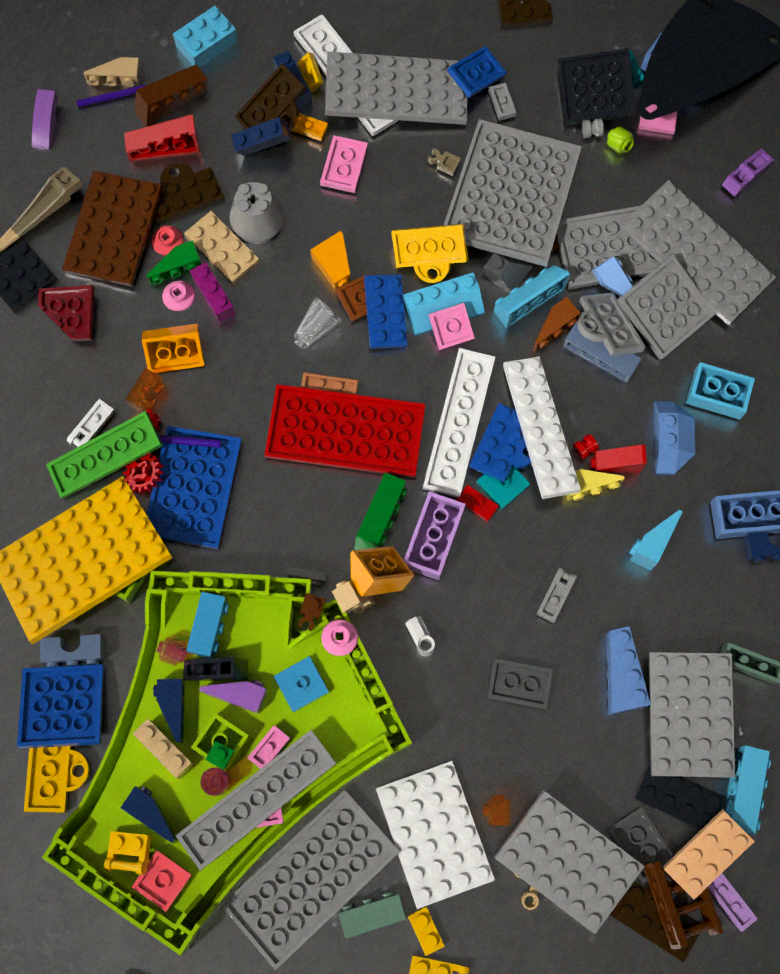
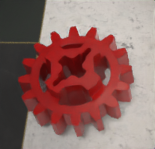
M149 453L130 463V465L125 466L128 470L123 472L127 476L124 482L126 481L130 489L136 493L145 494L146 491L152 492L153 486L158 487L156 482L162 481L159 476L164 474L160 470L163 464L159 463V458Z

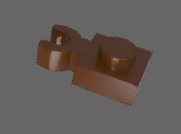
M306 593L300 613L305 616L300 619L298 623L299 628H302L303 623L308 622L310 623L309 631H313V619H320L326 599Z

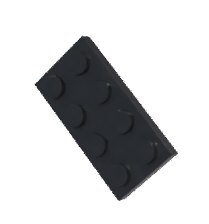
M651 761L648 763L634 797L635 800L699 831L721 811L726 798L683 776H651Z

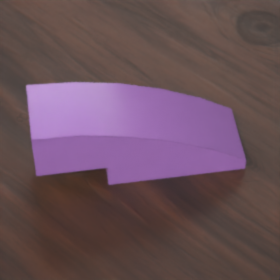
M37 89L32 123V147L50 149L57 119L55 112L58 97L55 91Z
M761 148L741 163L738 169L728 175L722 186L734 197L737 196L774 162V159Z

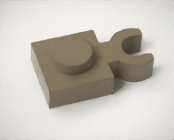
M432 149V154L436 157L428 156V162L430 164H438V170L454 176L461 163V158L446 151L442 155L439 150Z

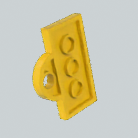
M464 224L391 231L396 268L414 266L418 277L425 282H439L448 275L451 263L468 261ZM430 269L437 271L438 276L436 278L430 276Z
M72 746L29 748L23 812L66 813L68 792L80 789L89 778L90 765L87 758L82 753L72 750ZM78 765L84 767V773L80 777H76L74 774V769Z

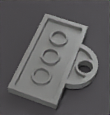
M613 292L581 297L579 302L585 311L580 315L577 327L585 338L594 342H603L611 356L644 351V343L617 302Z

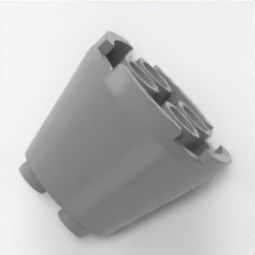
M250 182L241 184L238 187L229 216L233 232L242 238L243 241L251 244H262L271 241L270 239L282 230L284 224V213L281 204L265 184Z

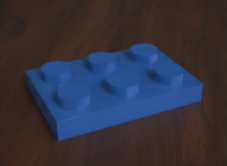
M486 46L451 65L447 70L468 98L502 79L507 74Z

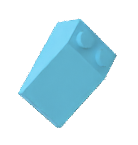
M678 510L645 534L641 540L637 539L629 552L632 554L630 561L651 571L659 562L683 511Z

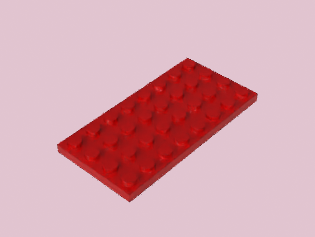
M276 384L264 456L271 459L415 478L425 404Z

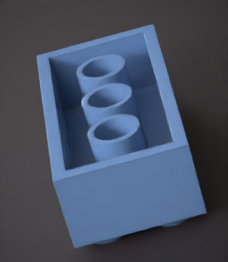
M780 490L715 496L710 502L716 539L745 537L752 533H780Z

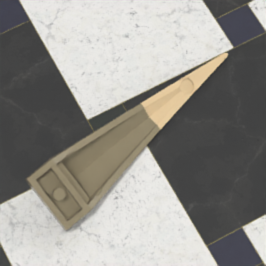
M64 166L49 177L22 215L0 238V252L71 200L70 196L83 186L81 180Z

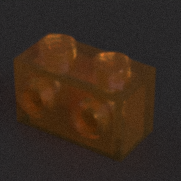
M145 368L125 399L128 405L141 413L151 409L155 399L164 389L165 383L162 377Z
M492 795L491 799L486 800V804H482V817H486V826H510V800H505L504 795Z

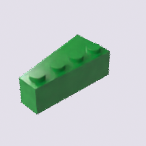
M384 473L356 535L354 550L384 546L387 538L385 535L387 531L391 530L394 522L392 518L394 515L397 516L401 506L399 501L400 499L404 500L408 490L405 488V480Z

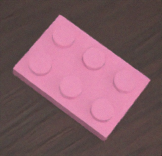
M333 135L320 186L355 193L368 143Z

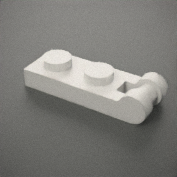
M99 399L68 436L67 442L79 447L94 439L115 413V410ZM81 433L85 436L82 440L79 439Z

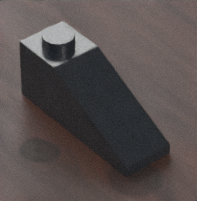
M238 657L184 660L183 680L247 681L249 660Z

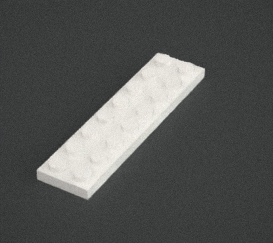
M323 15L293 31L295 38L306 52L313 53L317 66L325 76L327 71V51L352 53ZM359 118L372 136L377 135L399 121Z
M459 348L423 484L424 490L456 498L460 497L495 356Z
M540 357L504 362V372L542 499L579 493L581 490Z

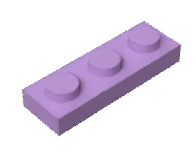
M723 873L708 886L710 894L740 932H743L757 920V917Z

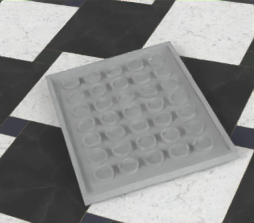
M479 119L444 225L464 224L466 244L468 246L547 267L582 146Z

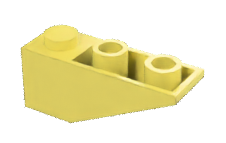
M579 469L575 473L581 490L579 493L569 494L566 497L568 501L572 499L579 501L588 494H592V496L598 495L603 492V489L610 488V490L620 487L625 478L621 475Z

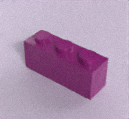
M205 262L190 270L194 283L219 324L235 315L233 305L208 264Z

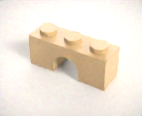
M344 580L338 583L336 589L332 591L343 613L351 611L361 613L376 604L372 595L361 597L351 581L347 582Z
M147 719L133 733L176 778L181 779L195 764L167 738L166 734L152 720Z

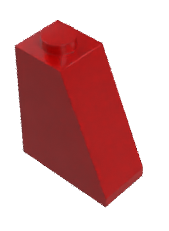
M636 445L596 451L590 459V467L596 472L608 474H640L647 464L646 446Z

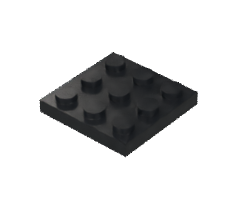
M22 240L0 256V297L13 313L37 297L40 288H49L58 281L57 277L25 240Z

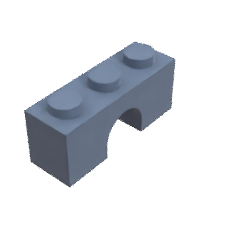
M101 634L80 635V645L73 652L66 651L65 640L61 637L43 638L40 640V662L47 665V667H59V664L67 663V666H78L79 662H87V665L99 664V661H105L104 637Z

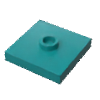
M513 467L510 468L504 482L486 474L476 481L502 510L530 486L529 481Z

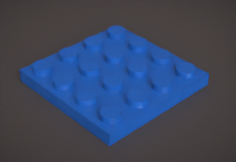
M103 664L23 668L17 747L23 749L101 744L104 685Z

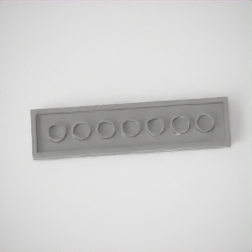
M310 730L178 833L176 837L198 869L202 871L337 763L314 732Z

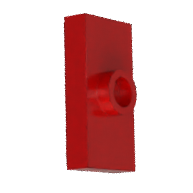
M468 484L461 492L460 497L456 499V501L466 504L465 508L487 523L499 507Z

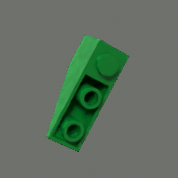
M193 240L175 246L147 274L150 285L160 284L169 278H177L181 274L190 272V270L201 265Z

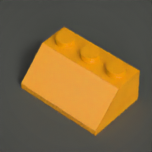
M198 323L142 332L141 340L149 374L204 366L202 340Z
M394 546L352 550L351 582L361 597L402 591L414 576Z

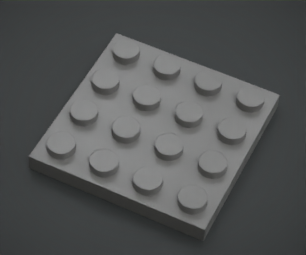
M670 255L617 299L619 305L659 359H663L715 315V312L704 300L703 295L674 255Z

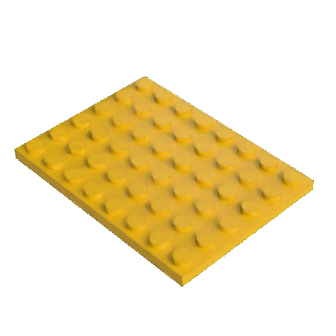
M122 476L0 550V583L29 642L33 645L173 557L127 482H124V477Z

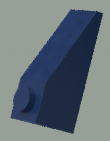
M157 679V685L153 687V695L156 697L176 742L183 743L185 681L183 679Z
M143 785L141 788L135 786L120 808L169 842L176 843L178 839L156 798L151 796L153 792Z

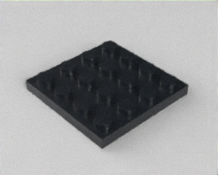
M629 48L558 59L565 126L582 124L583 120H590L592 122L599 118L604 121L636 116Z

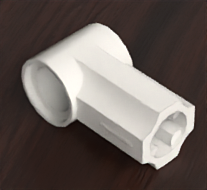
M421 616L407 621L405 625L417 647L418 653L424 657L433 654L435 642L430 636ZM423 642H428L431 644V648L423 650L420 645Z

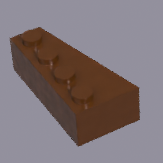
M195 64L136 90L135 114L145 127L151 126L206 92L208 78Z

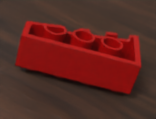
M193 114L124 133L126 153L129 161L200 152L198 132Z

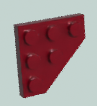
M92 285L39 289L38 306L73 341L92 340L94 287Z

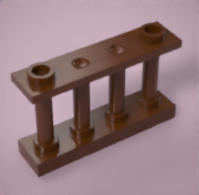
M659 861L644 865V871L671 949L687 947L688 937L707 930L709 935L723 933L722 923L717 916L708 887L696 897L697 901L676 908L672 895L685 890L679 884L671 887L667 885L665 874L668 873L663 869ZM700 909L705 922L683 929L679 920L680 916Z

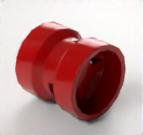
M588 434L583 437L582 441L575 442L573 449L577 456L584 460L589 456L590 452L595 453L598 451L599 445L595 438Z

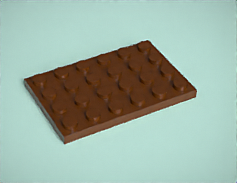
M93 170L62 267L63 272L133 287L163 186L158 183Z

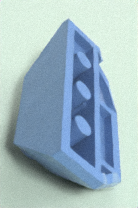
M654 401L655 474L674 475L695 455L694 417L675 402Z

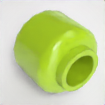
M617 127L608 133L607 144L614 151L622 154L632 149L634 137L628 130L623 127Z

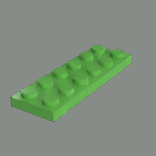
M144 411L47 463L46 466L60 498L64 499L162 447L163 444L148 412Z

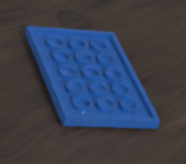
M167 426L165 436L221 440V447L163 443L159 463L163 464L160 470L164 474L159 476L162 481L156 482L158 487L153 486L146 515L162 540L219 550L242 439Z

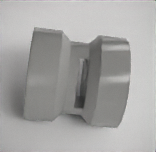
M601 118L595 119L592 122L590 120H583L582 133L584 138H590L592 135L596 137L603 136L604 128Z

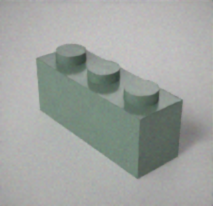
M731 643L723 644L720 653H732V669L773 685L780 684L779 661Z
M394 891L382 894L383 899L377 901L373 897L363 900V905L354 907V904L342 907L343 911L338 914L345 939L406 920L399 894H394Z

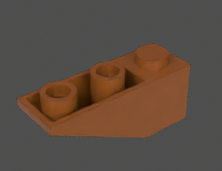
M565 297L551 308L535 342L534 351L539 348H545L554 337L556 339L559 338L568 327L573 328L576 321L578 322L581 313L568 297Z

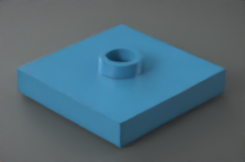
M310 656L274 676L293 713L329 693Z

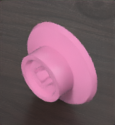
M174 281L165 287L162 299L169 309L183 311L193 304L195 291L185 281Z
M339 619L331 621L325 626L321 640L324 648L330 654L344 656L352 652L356 647L358 633L353 624ZM343 633V640H336V634Z

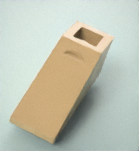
M120 57L85 71L84 76L87 84L95 86H140L142 67L139 58Z

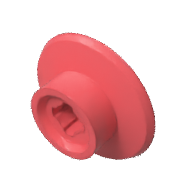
M162 226L151 237L153 249L161 255H167L175 246L183 244L181 231L173 226Z

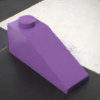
M255 680L252 683L245 681L201 686L199 689L204 694L259 714L267 694V689L263 688L264 684Z

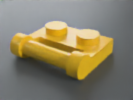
M111 831L104 869L106 871H113L114 869L134 871L137 874L144 875L148 868L152 835ZM117 854L139 856V861L137 863L116 861Z

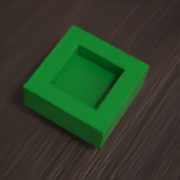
M215 741L205 760L225 770L235 751Z

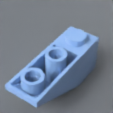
M614 256L606 259L591 270L601 286L620 297L633 287L632 279L621 269L623 267L622 263L618 258L615 259Z

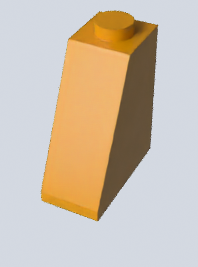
M341 231L310 249L311 258L334 289L351 281L344 237Z

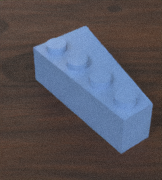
M630 626L610 630L606 634L608 716L645 708L650 705Z

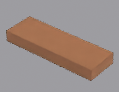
M303 372L301 387L357 395L359 380Z

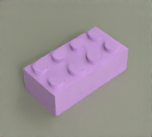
M430 491L428 492L404 558L411 571L440 580L466 504Z

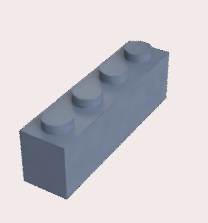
M577 321L563 344L564 347L625 382L629 381L642 359L637 353L611 356L603 342L591 341L580 333Z

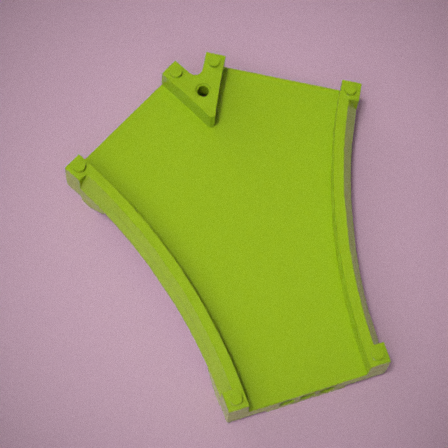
M151 571L149 589H147L145 598L146 629L130 690L115 731L100 766L78 808L58 828L52 838V843L42 856V859L74 880V883L180 956L188 951L198 936L199 930L231 888L281 836L309 811L347 782L389 756H394L412 745L359 636L356 647L347 655L335 656L324 648L321 636L323 629L328 623L339 619L351 623L347 613L342 612L337 600L334 599L326 603L320 619H313L314 629L312 632L309 631V628L305 631L298 629L300 619L305 616L300 613L306 593L312 594L313 591L311 579L190 571V573ZM201 592L224 596L228 600L229 610L228 614L223 616L224 630L222 635L219 634L218 636L219 650L217 655H213V658L238 657L249 660L247 682L252 683L255 680L263 683V688L267 689V694L259 714L199 691L201 686L245 681H185L183 743H178L169 728L156 697L153 695V687L157 685V679H183L184 660L209 659L189 654L186 650ZM337 633L336 640H343V633ZM174 638L182 640L184 642H176L174 641ZM310 656L329 693L293 713L274 676ZM147 719L152 720L166 734L167 738L195 763L181 779L176 778L133 735ZM274 725L290 738L277 756L308 731L312 730L337 763L282 807L284 823L255 828L202 871L198 869L179 840L176 843L169 842L120 808L135 786L141 788L143 785L153 792L151 796L156 798L176 836L260 770L247 757ZM215 741L235 751L225 770L205 760ZM111 831L152 835L148 862L155 852L159 850L192 874L167 912L132 888L140 874L134 871L117 869L106 871L104 869ZM117 854L116 861L137 863L139 856Z

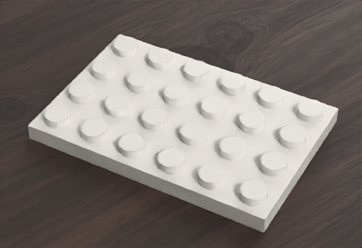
M452 761L376 788L395 847L400 851L398 855L417 909L495 880Z

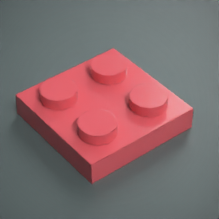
M157 850L148 862L146 873L139 875L132 888L167 912L192 874Z

